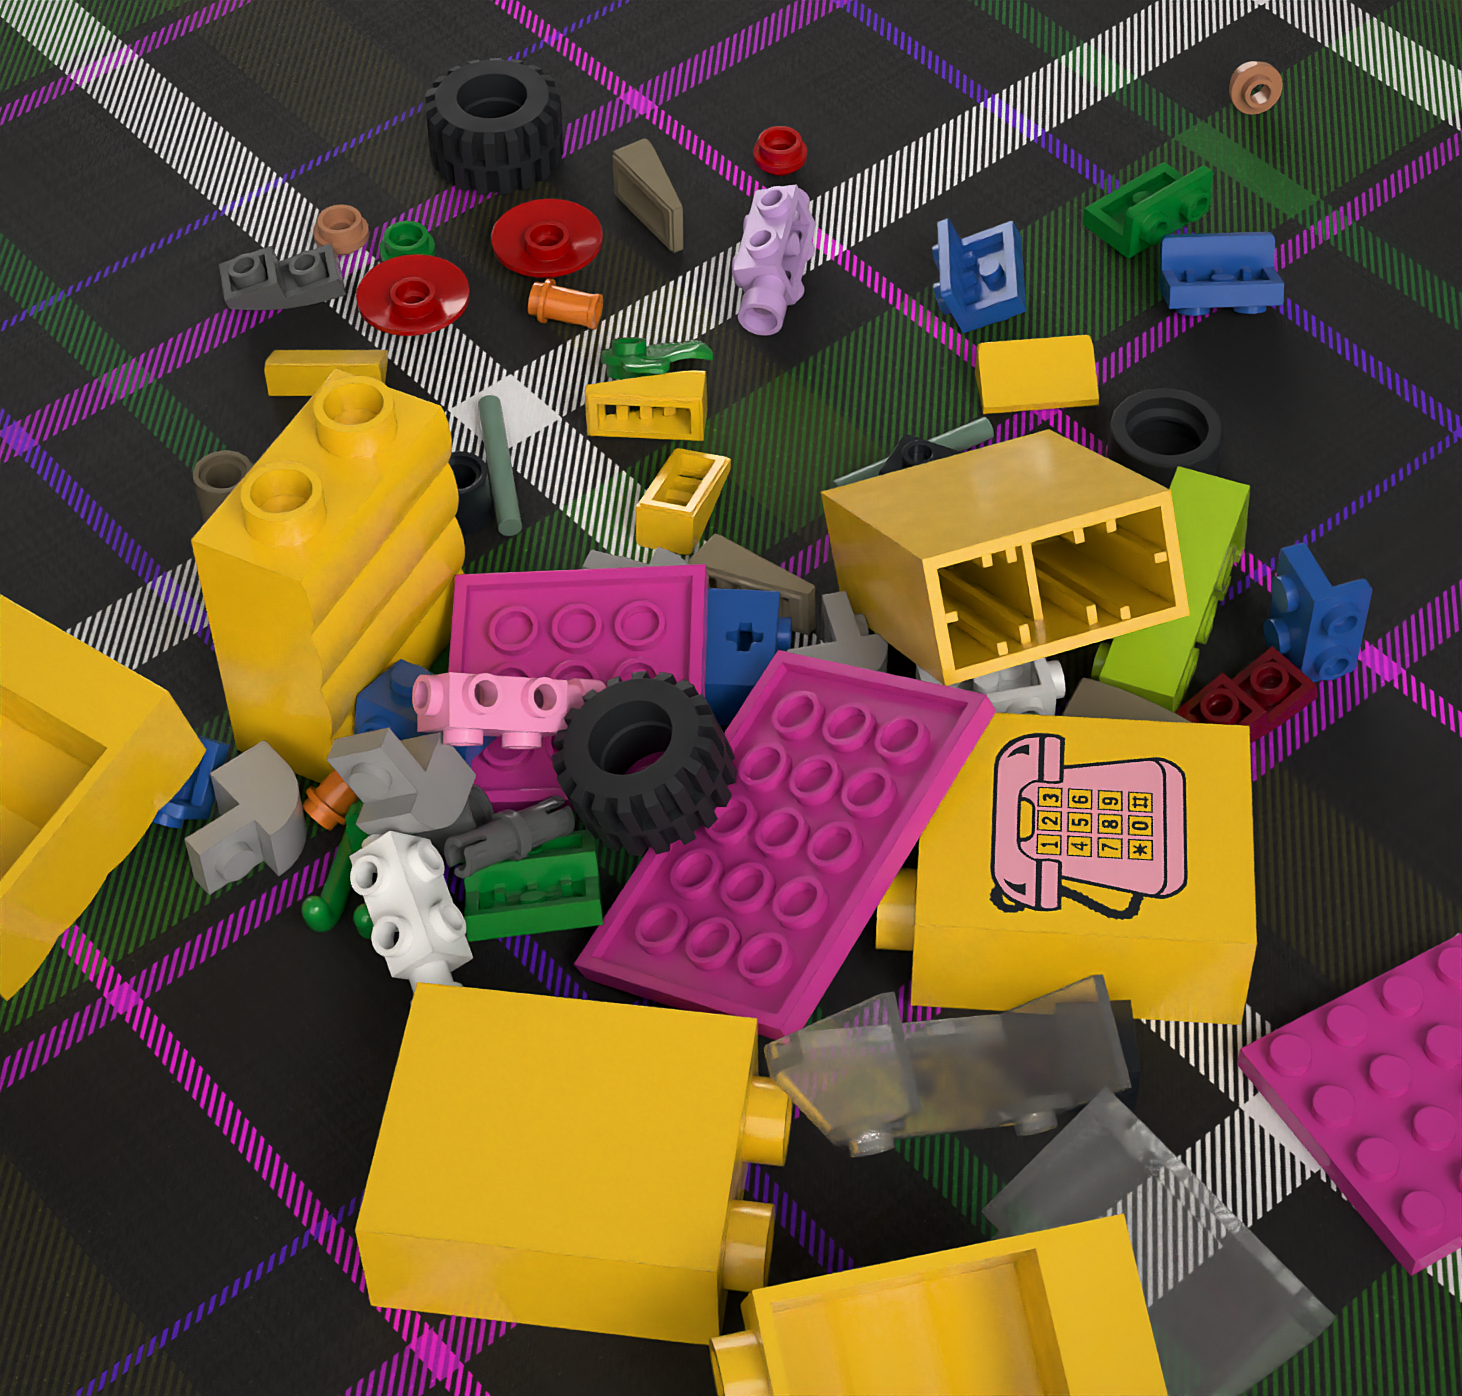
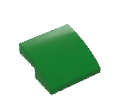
M587 829L573 831L568 836L559 837L532 848L531 852L527 853L529 856L518 862L507 859L482 869L468 878H464L466 890L464 919L468 942L603 925L596 839Z

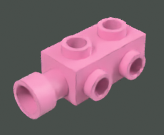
M449 672L439 675L418 676L413 686L412 703L417 713V732H442L443 745L480 746L483 745V736L502 737V748L539 749L542 748V737L554 736L558 730L568 728L564 718L571 708L580 709L585 704L582 699L585 694L592 689L598 693L605 689L606 686L602 681L593 679L573 678L567 682V680H555L548 677L526 678L497 676L489 673L468 674Z

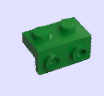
M1163 162L1085 207L1083 226L1129 259L1146 248L1159 244L1162 236L1170 235L1188 223L1199 220L1209 211L1214 172L1207 166L1202 165L1184 176Z

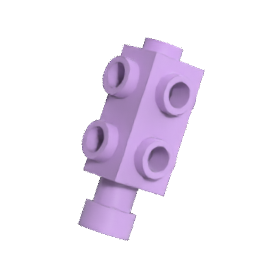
M797 184L774 186L755 191L750 212L744 218V234L738 254L732 260L734 281L745 292L738 312V320L746 330L757 335L777 333L782 328L787 306L795 304L804 294V286L801 279L806 262L811 259L815 252L812 238L816 223L808 208L809 196L802 189L798 188Z

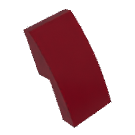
M1272 646L1232 680L1222 672L1175 711V714L1192 723L1249 726L1251 744L1282 725L1318 697L1317 687L1310 678Z

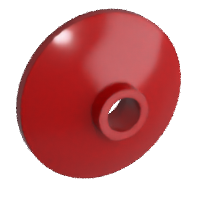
M538 199L517 205L504 213L493 227L491 242L496 258L508 269L530 277L549 278L567 275L588 265L601 249L603 234L597 217L582 205L562 199Z
M422 254L403 255L376 265L364 275L356 291L357 307L364 320L380 331L400 336L424 335L447 327L463 314L470 298L469 283L460 268L440 257Z

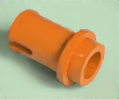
M550 278L546 279L544 283L536 281L533 284L528 301V314L537 316L539 323L545 324L548 319L586 326L588 329L593 330L599 324L603 308V295L556 286L555 280Z
M333 769L317 788L313 786L307 788L306 794L308 798L302 804V807L316 822L331 831L338 823L341 825L346 824L345 817L349 806H352V803L355 804L359 799L337 771Z

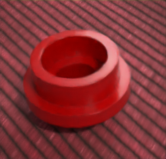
M775 126L764 130L760 134L753 148V159L761 170L773 175L783 176L799 170L806 163L807 147L802 141L801 135L795 129L786 126Z

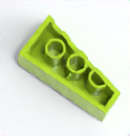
M1180 466L1177 467L1170 490L1190 615L1114 637L1112 644L1102 642L1096 653L1091 673L1092 679L1140 696L1173 713L1180 708L1197 666L1199 649L1194 648L1196 642L1206 644L1213 628L1218 600H1224L1230 586V574L1233 563H1239L1245 549L1250 485Z

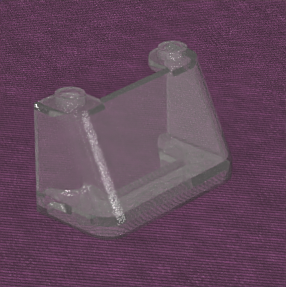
M1107 1087L981 1210L986 1218L998 1229L989 1239L990 1241L1124 1213L1168 1396H1241L1316 1340L1337 1319Z

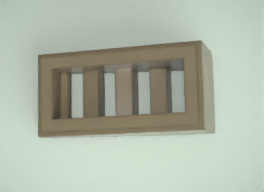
M644 138L613 151L614 195L670 251L676 253L683 250V206L651 142Z
M716 533L689 559V565H706L709 575L708 588L780 591V617H792V631L809 635L816 628L815 585Z

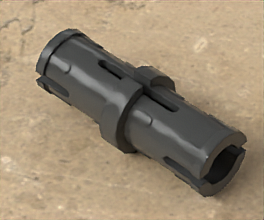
M553 795L547 797L544 801L517 812L511 809L497 812L491 816L493 820H490L488 824L461 835L449 837L444 845L446 862L450 868L466 860V864L457 867L454 871V874L460 878H468L482 869L507 859L518 862L528 857L527 853L531 852L532 848L559 837L570 835L575 826L572 809L568 805L552 813V809L562 806L565 802L563 797Z

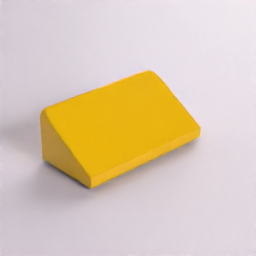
M1089 335L985 342L978 344L976 347L975 377L983 414L1099 405L1094 349Z
M274 350L265 361L264 366L268 395L313 396L335 369L355 376L371 377L385 384L388 350Z

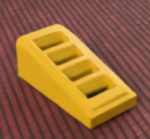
M680 371L586 385L587 436L704 441L707 418L706 371ZM605 404L616 405V414L606 415ZM630 406H640V410L630 411Z
M674 449L636 506L637 544L641 547L651 549L660 547L673 553L690 555L702 537L730 472L731 459L725 456L686 449Z

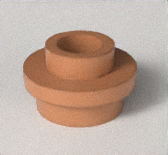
M1246 62L1239 66L1231 77L1229 86L1230 99L1235 107L1243 113L1259 114L1265 112L1278 101L1283 87L1282 78L1279 72L1269 63ZM1264 84L1258 93L1250 96L1255 86Z
M333 205L324 209L318 215L317 223L313 229L314 241L318 247L331 243L337 255H348L363 247L368 241V224L356 208L349 205Z

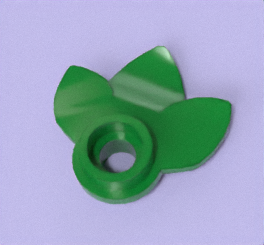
M624 337L613 339L612 348L600 352L601 363L607 365V376L613 379H630L651 376L653 374H665L670 369V363L679 359L699 358L713 360V351L705 343L698 340L667 342L646 346V339Z

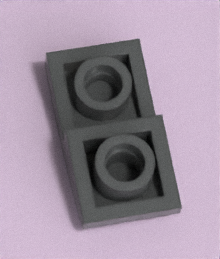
M331 243L313 250L300 252L282 261L278 260L272 246L252 253L239 255L235 259L219 264L224 300L229 309H288L316 304L346 295L340 261Z

